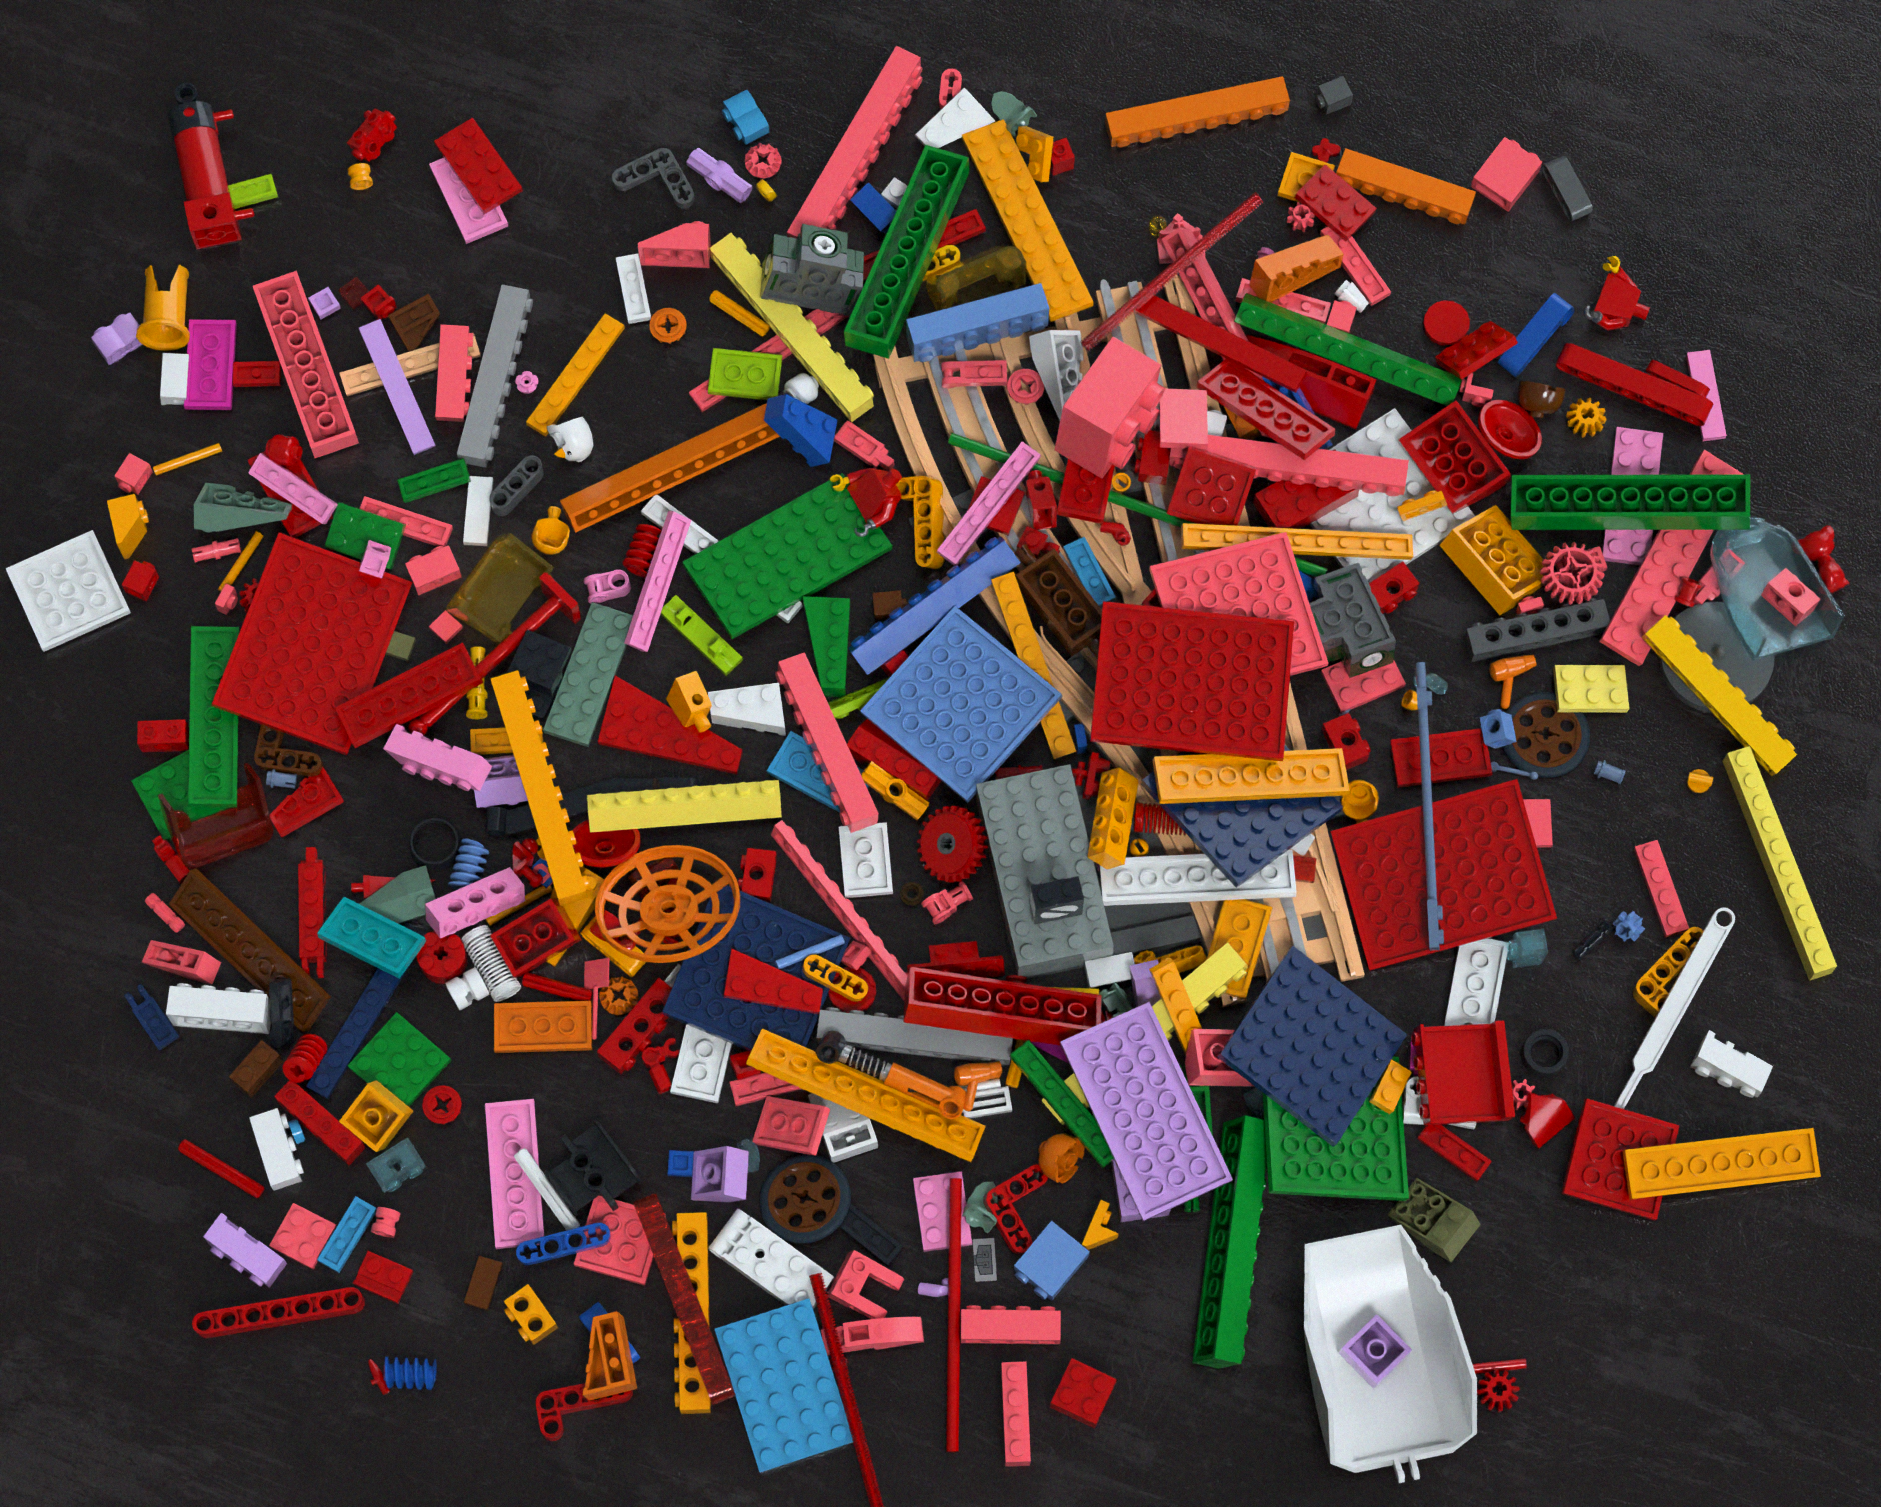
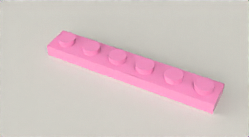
M1021 442L938 548L937 553L954 566L958 565L1039 461L1041 455L1024 442Z
M668 511L624 642V644L642 652H648L691 523L690 519L674 511Z

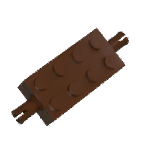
M1027 544L1022 545V550L1019 547L1014 554L1026 567L1016 574V580L1022 594L1071 657L1088 647L1098 659L1102 609L1055 549L1037 559Z

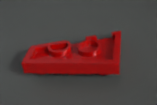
M324 767L319 775L305 777L299 783L298 789L292 795H288L269 815L281 838L344 802Z

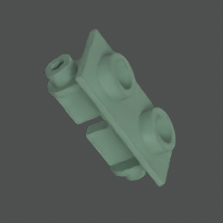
M1116 982L1113 983L1109 990L1105 989L1099 993L1101 995V1003L1107 1012L1110 1013L1114 1010L1118 1012L1111 1018L1134 1009L1127 1000L1125 991L1119 988Z

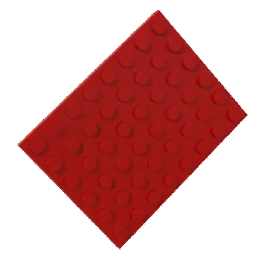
M278 533L213 699L212 706L347 756L352 742L335 707L373 688L413 582L384 572L382 578L359 571L360 562Z
M1103 601L1090 742L1283 761L1294 621Z
M1517 779L1432 803L1437 903L1442 905L1443 920H1438L1439 929L1444 930V944H1440V950L1430 951L1423 805L1331 831L1370 971L1557 919Z

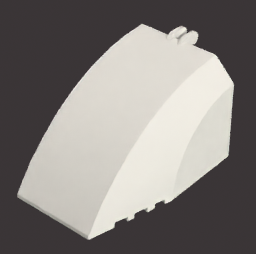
M1402 1225L1305 1244V1344L1314 1399L1330 1464L1354 1473L1393 1465L1399 1483L1405 1482V1474L1401 1463L1408 1462L1413 1479H1420L1416 1460L1453 1453L1477 1434V1377L1452 1300L1448 1293L1444 1292L1441 1288L1440 1281L1436 1275H1432L1428 1269L1427 1262L1424 1258L1420 1257L1416 1251L1415 1244ZM1377 1314L1412 1351L1373 1389L1339 1352Z

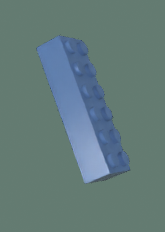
M1039 283L906 319V337L914 362H927L932 360L933 357L939 355L949 356L961 349L972 350L983 343L994 344L1002 338L1009 336L1010 338H1016L1024 332L1031 330L1033 332L1041 331L1048 326L1049 305L1042 284Z

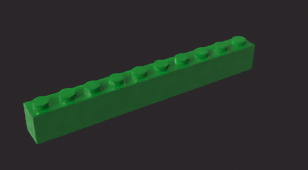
M1248 293L1245 294L1234 321L1446 406L1453 403L1462 381L1451 373Z

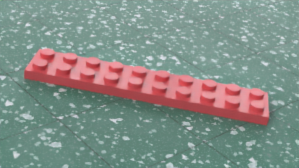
M1703 450L1689 475H1734L1743 473L1708 451ZM1659 530L1599 642L1634 664L1642 665L1651 647L1641 637L1662 617L1669 615L1676 602L1674 598L1676 595H1679L1683 585V577L1689 578L1714 530Z

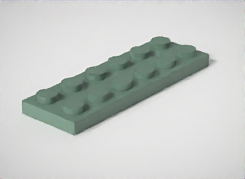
M593 602L591 603L544 726V733L589 747L627 644H624L633 615Z

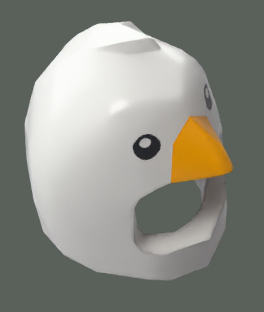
M583 417L560 425L552 424L547 426L550 436L555 439L558 450L554 455L565 458L568 461L582 462L590 455L593 448V437L589 425Z

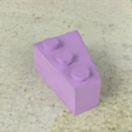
M223 1213L218 1216L203 1236L212 1247L210 1251L220 1259L224 1256L231 1260L230 1266L240 1273L245 1270L251 1274L249 1279L260 1287L265 1284L270 1288L287 1265L282 1257L262 1242L247 1234L243 1228L230 1222Z

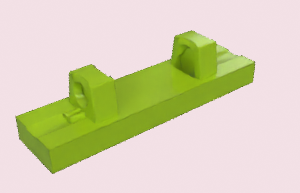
M677 595L662 607L660 615L725 676L743 661V657ZM688 616L691 617V619L683 626L685 619Z

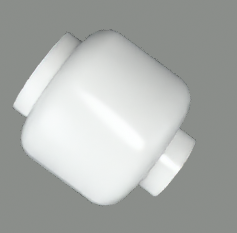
M800 373L785 383L783 394L809 404L817 398L819 385L814 377Z

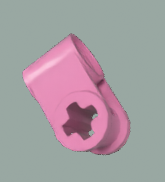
M622 570L593 574L584 578V584L588 587L589 603L597 604L606 600L624 597L631 590L628 575ZM618 580L625 581L621 587H615L614 583Z

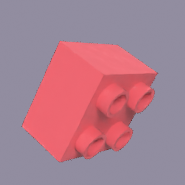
M1112 337L1064 404L1054 451L1102 479L1112 464L1123 469L1134 452L1136 445L1131 442L1137 432L1140 431L1146 435L1159 416L1160 410L1156 406L1165 392V387L1157 383L1161 364L1117 338Z

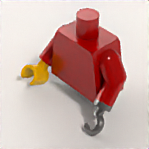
M1607 257L1611 264L1604 263L1603 269L1611 271V274L1608 273L1595 310L1589 314L1590 306L1585 307L1584 313L1586 318L1592 320L1605 330L1628 327L1632 316L1646 320L1650 307L1637 303L1641 294L1640 289L1620 267L1618 257Z
M869 468L849 473L844 478L837 474L831 476V482L840 481L839 485L833 486V489L836 491L844 490L846 484L850 485L847 489L867 523L864 525L865 531L862 533L857 532V528L854 529V533L858 537L866 536L869 529L874 530L894 517L897 503L902 495L896 486L902 479L898 470L891 469L888 472L886 470Z

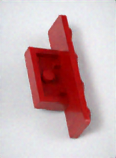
M977 941L929 946L931 963L907 966V973H909L910 967L983 978L1005 975L1003 956L979 958Z

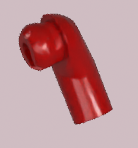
M1103 521V524H1101L1100 532L1112 534L1119 545L1126 546L1130 543L1131 536L1123 524Z

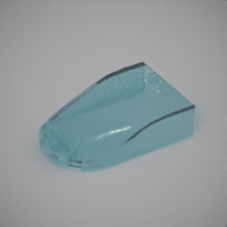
M1750 517V530L1717 531L1710 548L1711 562L1731 623L1753 661L1834 638L1845 615L1799 542L1788 530L1780 525L1776 527L1766 523L1763 518ZM1729 550H1731V551H1732L1738 558H1740L1745 564H1742V563L1738 562V561L1732 556V554L1730 553ZM1785 568L1796 575L1804 585L1821 599L1814 611L1796 627L1761 596L1768 582Z

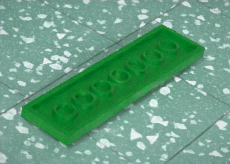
M191 626L188 807H237L238 716L213 707L212 702L238 638L239 627Z

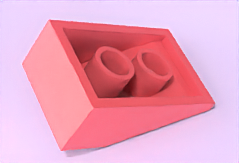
M700 221L685 223L639 242L640 264L644 266L710 268L709 248L711 247L709 224Z

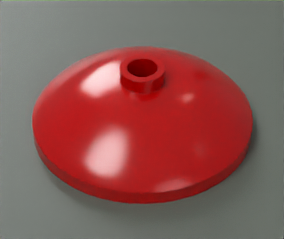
M1493 400L1486 403L1480 410L1478 416L1480 431L1488 444L1500 454L1514 459H1527L1535 455L1540 449L1542 443L1541 431L1533 417L1520 406L1505 400Z
M589 820L580 823L573 829L577 843L572 845L574 852H580L583 864L591 867L606 868L622 864L634 856L640 847L641 840L638 829L590 832Z

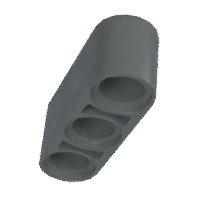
M1563 155L1542 165L1544 176L1569 221L1572 222L1593 212L1592 204L1566 156Z
M533 455L525 457L492 491L489 500L495 515H508L543 478L544 471L541 460ZM531 466L538 467L537 471L532 473L528 472L527 469ZM514 483L522 484L519 489L511 488ZM500 499H504L507 501L502 506H497L495 504L496 501Z

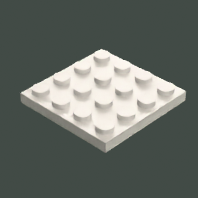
M93 530L6 568L43 652L131 613Z

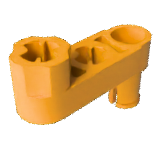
M1193 946L1158 958L1155 957L1153 951H1142L1134 957L1135 964H1140L1158 959V962L1161 963L1171 958L1180 973L1189 969H1197L1206 961L1207 957L1201 946Z

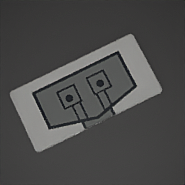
M994 1238L973 1239L975 1281H996Z

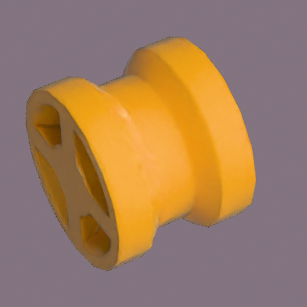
M359 163L347 169L348 175L351 177L350 187L352 189L364 190L373 185L372 178L369 176L371 172L370 165Z

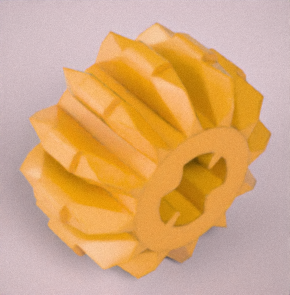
M1589 397L1585 403L1580 398L1577 400V404L1572 403L1570 405V411L1567 412L1566 417L1569 419L1568 427H1574L1573 434L1580 431L1583 438L1588 432L1593 437L1596 431H1602V424H1605L1606 417L1603 416L1605 408H1598L1599 401L1592 404Z

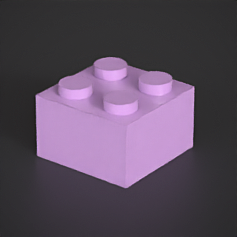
M1376 1314L1341 1348L1339 1354L1375 1389L1409 1356L1412 1349Z

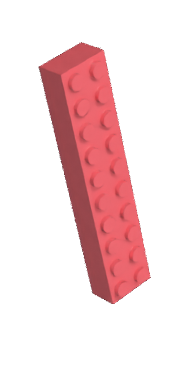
M898 46L895 47L788 229L787 237L797 238L802 224L831 230L836 229L835 223L838 218H843L847 210V202L858 191L857 185L860 181L863 182L866 179L869 171L867 168L870 163H875L879 155L878 149L881 144L885 145L887 143L892 125L896 126L898 124L902 108H907L912 98V91L914 89L917 90L922 82L921 57Z

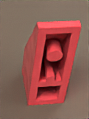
M154 940L150 941L142 960L144 964L211 985L221 965L220 961L204 951Z

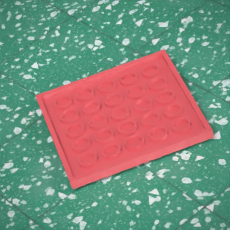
M1287 532L1150 566V574L1162 608L1294 621L1290 676L1328 665Z

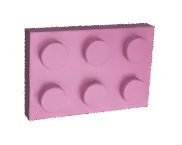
M962 1171L913 1178L924 1252L949 1248L950 1178L962 1179L963 1214L966 1198ZM962 1214L961 1247L972 1245L970 1225L966 1223L965 1217H962Z

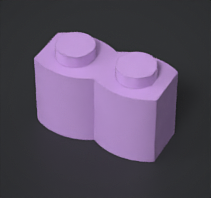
M131 313L117 316L111 325L98 328L91 337L93 344L108 365L120 360L128 352L143 345L136 338L137 328L140 325Z

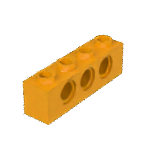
M1120 767L1102 772L1087 856L1107 870L1125 864L1139 781Z

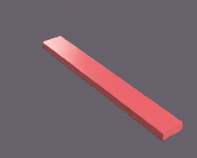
M815 309L804 318L806 320L810 319L817 328L816 332L821 335L849 316ZM775 335L751 351L782 355V360L792 354L778 335ZM709 379L689 392V396L701 412L727 397L708 394Z

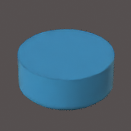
M298 1119L288 1121L296 1144L304 1142L306 1139Z

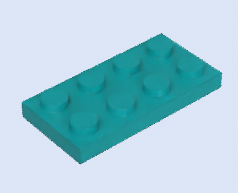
M346 897L342 898L317 932L319 939L399 979L426 943L424 936Z

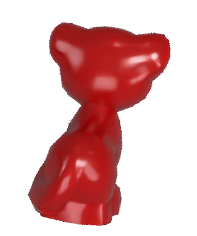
M1829 525L1794 542V549L1799 554L1804 555L1807 560L1818 561L1819 589L1824 594H1831L1850 584L1839 564L1830 556L1835 547L1833 541L1835 535L1833 528Z

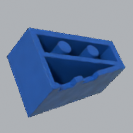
M787 394L768 398L764 421L782 439L786 438L793 445L792 449L796 453L800 452L807 459L806 463L810 467L830 463L837 419Z

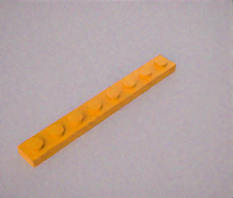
M1014 572L991 579L1018 658L1053 686ZM1058 701L1040 721L1053 760L1076 752Z

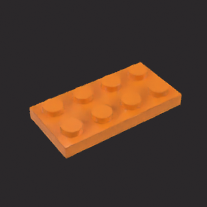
M591 1001L494 1003L495 1053L592 1050Z

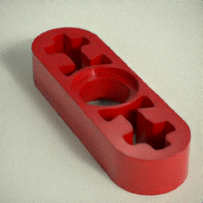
M1651 360L1645 370L1651 376L1703 397H1707L1710 392L1709 387L1658 361Z

